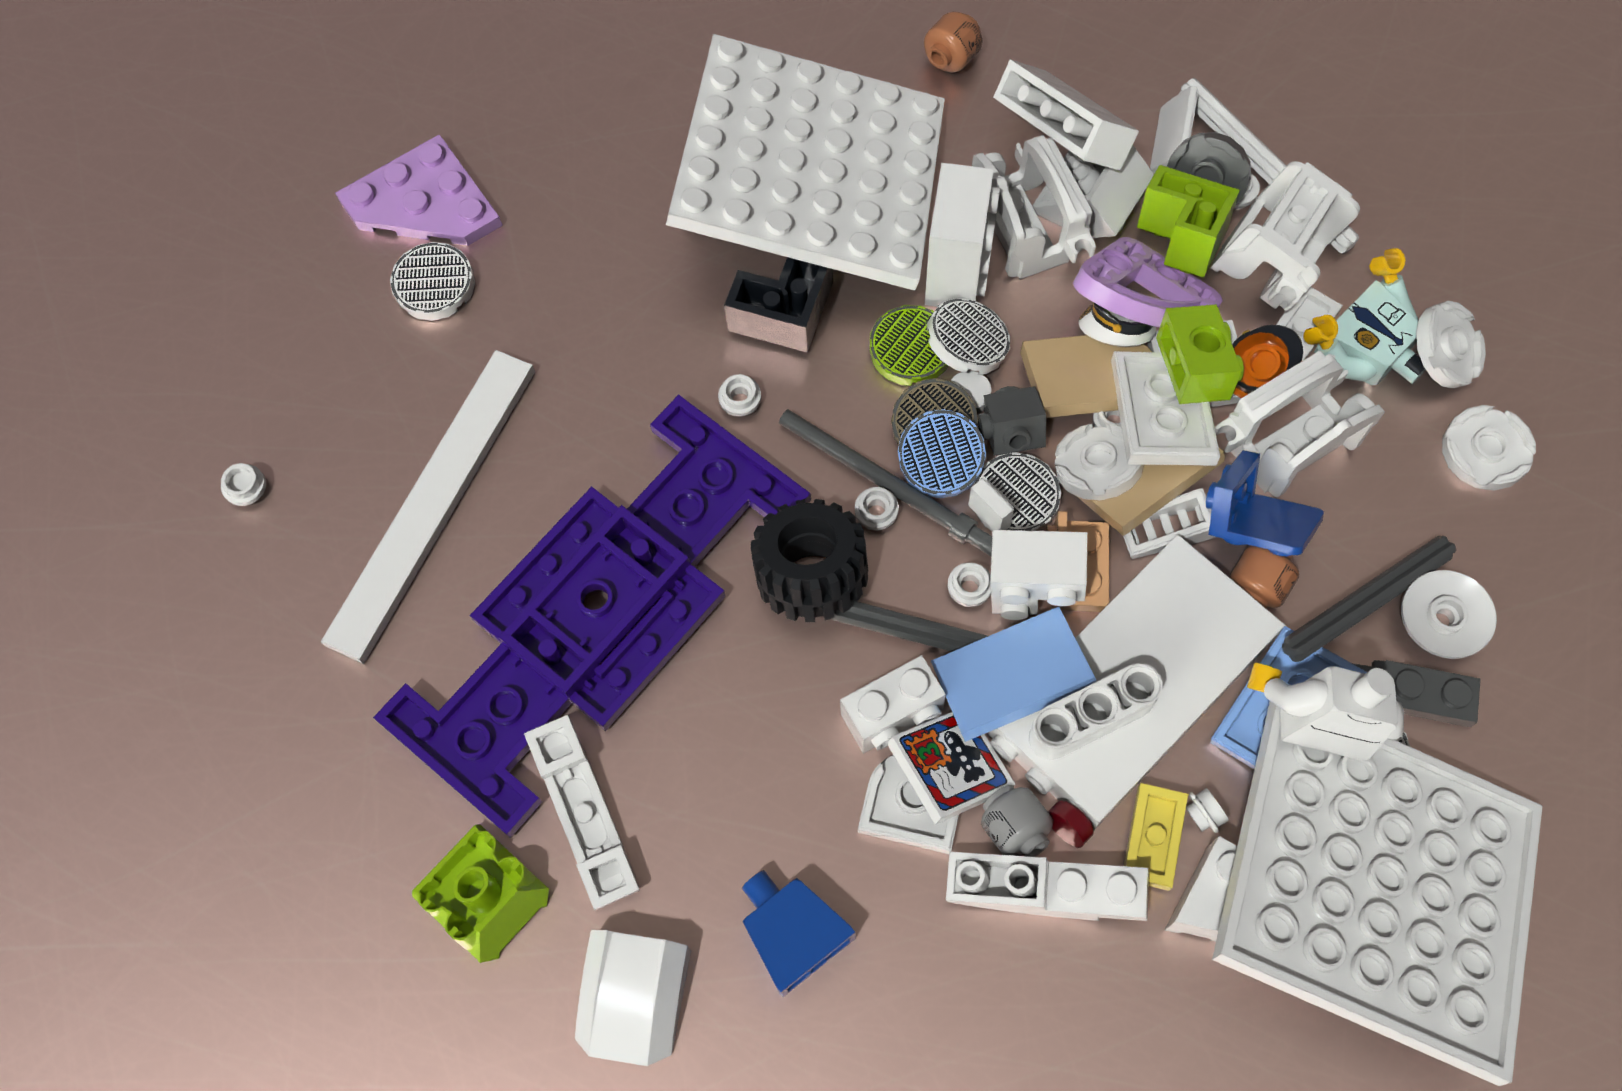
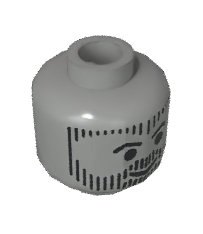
M1012 785L1005 786L993 793L983 804L985 812L982 816L981 825L1003 855L1035 857L1049 845L1050 841L1047 839V836L1052 829L1053 819L1029 788H1014Z

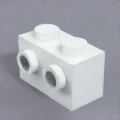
M921 655L840 699L841 716L864 754L873 748H876V750L886 748L892 736L904 732L915 725L918 726L938 718L944 709L946 694Z

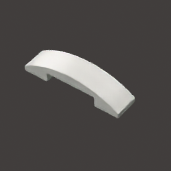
M565 715L524 733L540 776L545 781L577 861L576 866L594 910H598L640 891L608 806L570 717Z

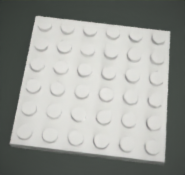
M713 34L666 225L915 291L921 275L945 98Z
M1270 701L1212 960L1497 1086L1512 1083L1543 806L1396 740L1387 739L1368 761L1281 741L1280 708Z

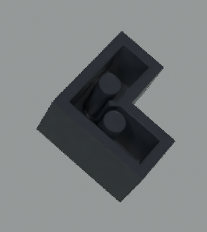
M787 257L779 280L738 270L724 304L728 331L808 353L833 284V269Z

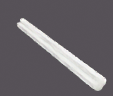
M1192 78L1181 87L1180 93L1190 86H1197V90H1199L1195 113L1215 132L1229 136L1241 145L1251 162V167L1270 184L1286 165L1197 79ZM1348 225L1330 244L1339 253L1344 254L1355 246L1359 235Z

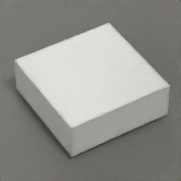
M982 478L971 487L968 506L992 530H1007L1011 524L1014 507L986 479Z

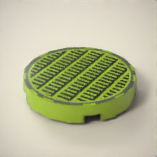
M904 305L889 310L876 321L870 333L871 360L875 369L887 380L902 386H912L913 383L938 378L946 371L948 365L942 362L934 353L928 341L930 334L929 330H927V323L934 313L933 310L922 306Z

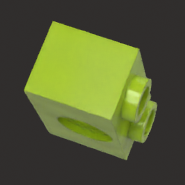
M1217 304L1166 308L1156 339L1179 404L1231 400L1238 381H1241L1243 378L1244 366L1240 355H1236L1231 343L1230 327L1227 322H1223Z

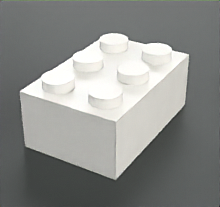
M941 163L929 237L925 305L938 307L939 304L949 299L966 298L976 301V296L985 297L1000 193L999 187H992L994 169Z

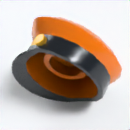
M1265 325L1251 331H1244L1242 336L1237 338L1232 344L1236 355H1240L1244 366L1243 378L1241 381H1238L1233 394L1243 398L1302 362L1303 345L1298 334L1282 325Z

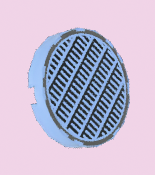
M942 409L926 412L911 421L901 435L898 457L900 470L909 485L924 494H928V496L946 498L957 496L973 486L982 473L986 451L984 438L974 422L961 413Z

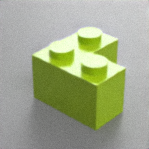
M1159 165L1147 186L1137 228L1149 231L1160 237L1170 238L1164 265L1204 278L1228 230L1240 190Z

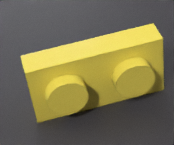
M1140 783L1137 788L1124 866L1148 868L1149 886L1170 891L1173 888L1188 794Z

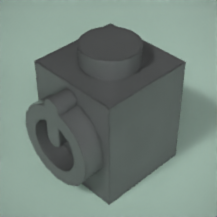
M1007 386L993 394L984 395V413L978 414V428L984 440L989 439L994 456L1046 447V413L1035 386L1021 389L1015 386Z

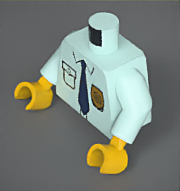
M1398 248L1387 249L1384 251V256L1374 257L1370 262L1371 272L1376 276H1383L1384 279L1381 283L1375 280L1337 320L1331 315L1315 317L1312 321L1316 327L1306 329L1303 338L1305 342L1311 345L1318 344L1314 353L1321 351L1325 356L1328 354L1335 355V359L1342 366L1343 371L1348 370L1345 379L1378 385L1393 369L1413 384L1426 370L1420 356L1411 350L1417 342L1416 330L1419 319L1409 298L1402 275L1396 274L1401 272L1405 266L1404 253Z

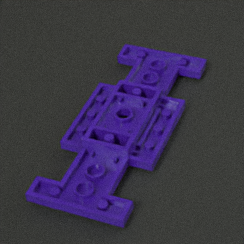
M679 394L650 424L652 432L679 453L627 509L622 505L617 507L591 486L470 614L472 620L497 640L500 645L439 711L436 710L405 683L373 717L510 838L542 803L538 796L510 773L530 750L524 733L558 719L571 704L575 705L606 731L726 597L725 591L695 568V566L749 507L765 517L769 513L777 514L778 507L784 504L791 507L796 505L797 500L805 499L806 503L811 501L810 492ZM594 590L606 592L608 599L601 608L591 610L584 606V599L588 593Z

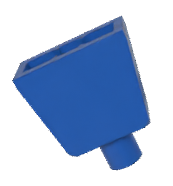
M765 870L749 879L742 887V890L757 908L743 920L744 926L782 997H785L856 939L853 928L798 878L779 890Z

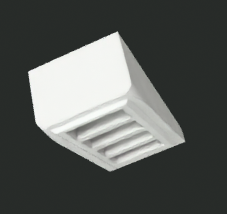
M1203 487L1177 496L1142 522L1149 541L1140 544L1135 528L1123 536L1131 559L1160 553L1177 534L1190 545L1216 538L1209 535L1211 509L1206 508V495ZM1195 510L1200 523L1191 526L1187 512ZM1178 514L1183 529L1174 532L1169 516ZM1152 520H1161L1166 535L1157 538Z

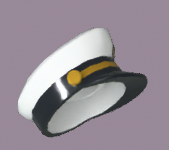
M1094 302L1079 317L1080 329L1087 336L1104 344L1117 347H1135L1150 342L1156 335L1155 326L1125 318Z

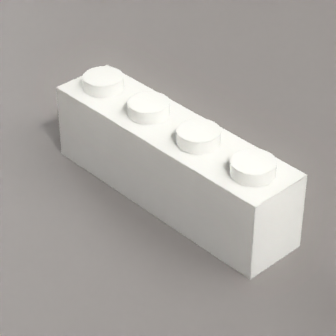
M1011 59L993 97L1083 161L1116 170H1121L1139 133V130L1048 71Z

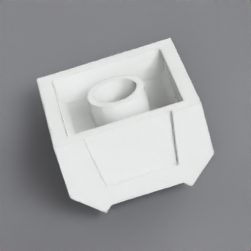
M591 930L582 976L575 1040L589 1057L649 1066L672 1055L691 950L687 945L664 939L609 930Z

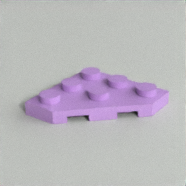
M440 134L335 193L356 227L364 231L374 232L378 228L396 231L398 236L429 240L430 236L450 239L452 244L469 246L503 226L496 211Z

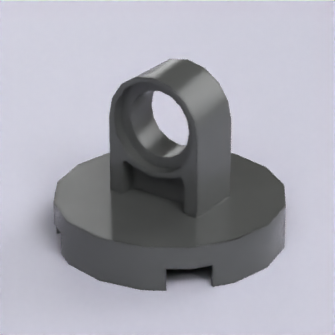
M1217 132L1198 133L1185 139L1172 153L1167 165L1169 168L1239 189L1240 192L1236 205L1243 199L1251 180V162L1244 148L1231 137Z

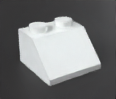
M1132 145L1121 170L1083 161L1071 151H1068L1064 160L1092 209V217L1089 224L1092 238L1116 236L1124 228L1126 219L1135 205L1143 198L1154 173L1134 145ZM1046 185L1032 206L1037 215L1062 227L1064 217Z

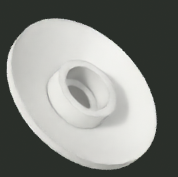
M1450 570L1428 572L1412 582L1402 598L1401 616L1406 631L1416 644L1433 655L1448 659L1469 657L1482 650L1494 635L1497 624L1494 603L1487 591L1477 581L1465 574ZM1436 614L1445 615L1449 619V626L1442 624Z

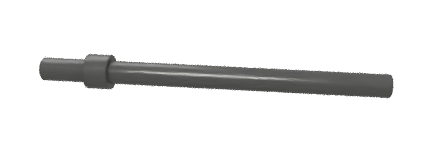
M789 409L782 414L779 420L780 425L879 487L889 490L898 499L948 529V535L963 545L968 542L992 557V536L978 528L977 521L964 513L957 515Z

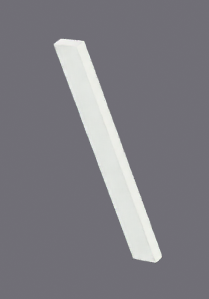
M495 350L322 638L321 643L326 647L362 664L365 663L533 377L535 370L532 364Z

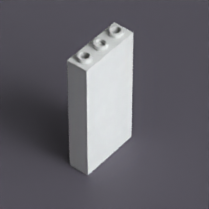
M1177 534L1075 638L1096 678V682L1129 665L1140 663L1153 667L1160 674L1163 687L1151 711L1145 716L1054 760L1043 759L1036 755L1029 743V732L1039 711L988 733V736L992 738L990 744L1006 761L1011 762L1014 759L1027 771L1025 774L1026 779L1040 793L1046 795L1050 792L1058 801H1067L1080 809L1090 820L1094 831L1272 643L1285 624ZM1138 683L1126 684L1127 692L1132 697L1141 700L1148 698L1147 691L1142 685ZM1093 703L1083 706L1084 712L1089 718L1098 721L1107 718L1105 710L1101 706ZM1046 724L1040 728L1042 735L1049 741L1059 742L1065 739L1061 728L1054 724Z

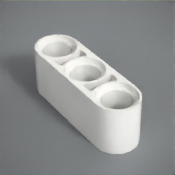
M1137 663L1129 665L1044 707L1037 713L1029 732L1031 749L1043 759H1058L1145 716L1151 711L1162 692L1163 682L1160 674L1147 664ZM1138 683L1142 685L1147 691L1148 698L1141 700L1132 697L1127 692L1126 684ZM1089 703L1097 704L1105 710L1107 718L1100 721L1093 720L1085 714L1083 706ZM1046 724H1054L1061 728L1065 739L1059 742L1049 741L1042 735L1040 728Z

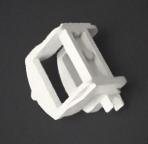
M1044 135L1034 137L1024 142L1023 149L1020 143H1017L1015 158L1020 169L1006 176V163L1001 154L993 152L985 155L983 153L973 155L972 166L994 169L992 187L1000 188L994 231L1008 256L1005 269L1009 277L1018 276L1019 279H1023L1068 263L1069 260L1072 263H1076L1077 255L1082 249L1087 250L1090 257L1094 255L1096 245L1090 234L1091 229L1089 227L1092 209L1052 138L1046 139ZM1044 181L1064 217L1059 242L1056 245L1052 244L1025 191L1038 187Z
M1290 162L1256 198L1222 245L1210 268L1216 272L1221 270L1232 278L1245 279L1262 262H1268L1276 269L1266 283L1260 299L1274 309L1280 306L1285 312H1288L1317 281L1320 276V269L1315 264L1325 247L1357 217L1360 212V206L1352 198V193L1310 163ZM1262 207L1271 212L1263 226L1252 224Z
M1318 351L1241 398L1234 412L1215 427L1216 436L1220 433H1225L1228 444L1224 451L1226 453L1232 452L1236 458L1243 450L1260 454L1256 483L1264 493L1269 491L1273 496L1279 497L1287 491L1296 474L1341 445L1349 450L1359 447L1372 427L1379 422L1385 411L1379 404L1375 405L1367 396L1359 393L1346 400L1341 408L1331 396L1330 391L1344 381L1348 370L1343 371L1342 366L1336 361L1335 355L1328 354L1325 356L1321 351ZM1301 396L1312 408L1253 445L1252 439L1265 418Z

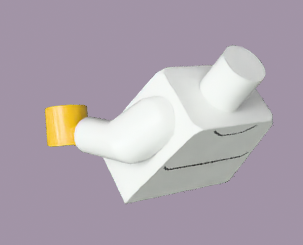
M1254 663L1247 687L1263 692L1268 700L1280 708L1281 741L1368 761L1387 739L1397 740L1404 733V709L1401 703L1396 700L1395 682L1386 670L1373 668L1364 674L1333 666L1325 668L1304 682L1289 685L1280 679L1281 670L1259 663Z

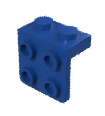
M1243 450L1232 465L1227 464L1225 466L1221 479L1217 483L1212 482L1206 498V508L1212 510L1209 535L1223 538L1227 543L1233 545L1248 544L1268 549L1271 553L1278 556L1301 555L1322 523L1324 511L1316 507L1255 494L1260 454Z

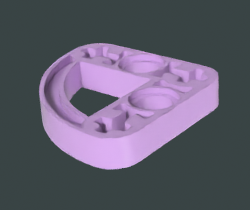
M1130 237L1119 238L1086 260L1073 282L1075 289L1081 295L1097 305L1125 318L1155 327H1160L1166 308L1215 304L1219 308L1223 301L1221 295L1212 287L1192 274L1164 265V256ZM1135 281L1161 299L1138 293L1126 288V286Z

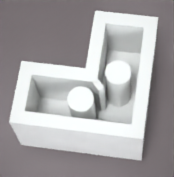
M993 530L990 582L992 614H1001V617L1009 620L1026 619L1028 615H1038V600H1047L1049 604L1055 606H1071L1076 601H1085L1087 586V532Z

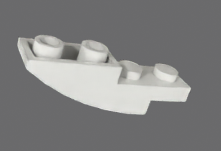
M949 852L947 902L1000 911L1096 921H1099V918L1147 921L1148 868L1049 862L1045 857Z

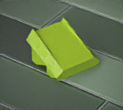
M477 824L467 832L412 890V897L445 928V931L457 943L468 950L480 963L499 959L500 951L540 908L547 907L549 888L481 824Z

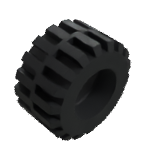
M805 499L797 500L796 505L791 507L784 504L778 507L777 514L769 513L763 518L764 526H757L754 531L755 540L751 541V554L761 598L765 603L770 602L771 610L777 614L785 611L786 618L796 621L800 616L805 617V622H815V617L824 616L825 620L835 618L834 612L837 610L845 613L851 608L850 600L858 602L863 595L862 587L867 586L868 562L864 530L860 523H856V516L850 511L843 513L842 506L834 502L827 506L825 505V500L815 499L814 503H806ZM808 556L826 557V559L815 564L802 565L794 563Z

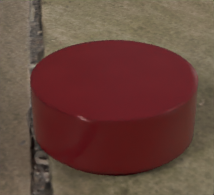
M1057 801L1048 811L1053 819V831L1071 846L1081 848L1093 836L1094 831L1090 820L1073 804L1067 801Z

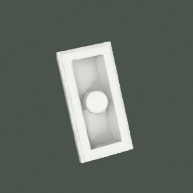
M1197 86L1188 87L1161 107L1150 165L1153 173L1156 172L1159 165L1167 167L1172 153L1185 139L1191 137L1199 91Z

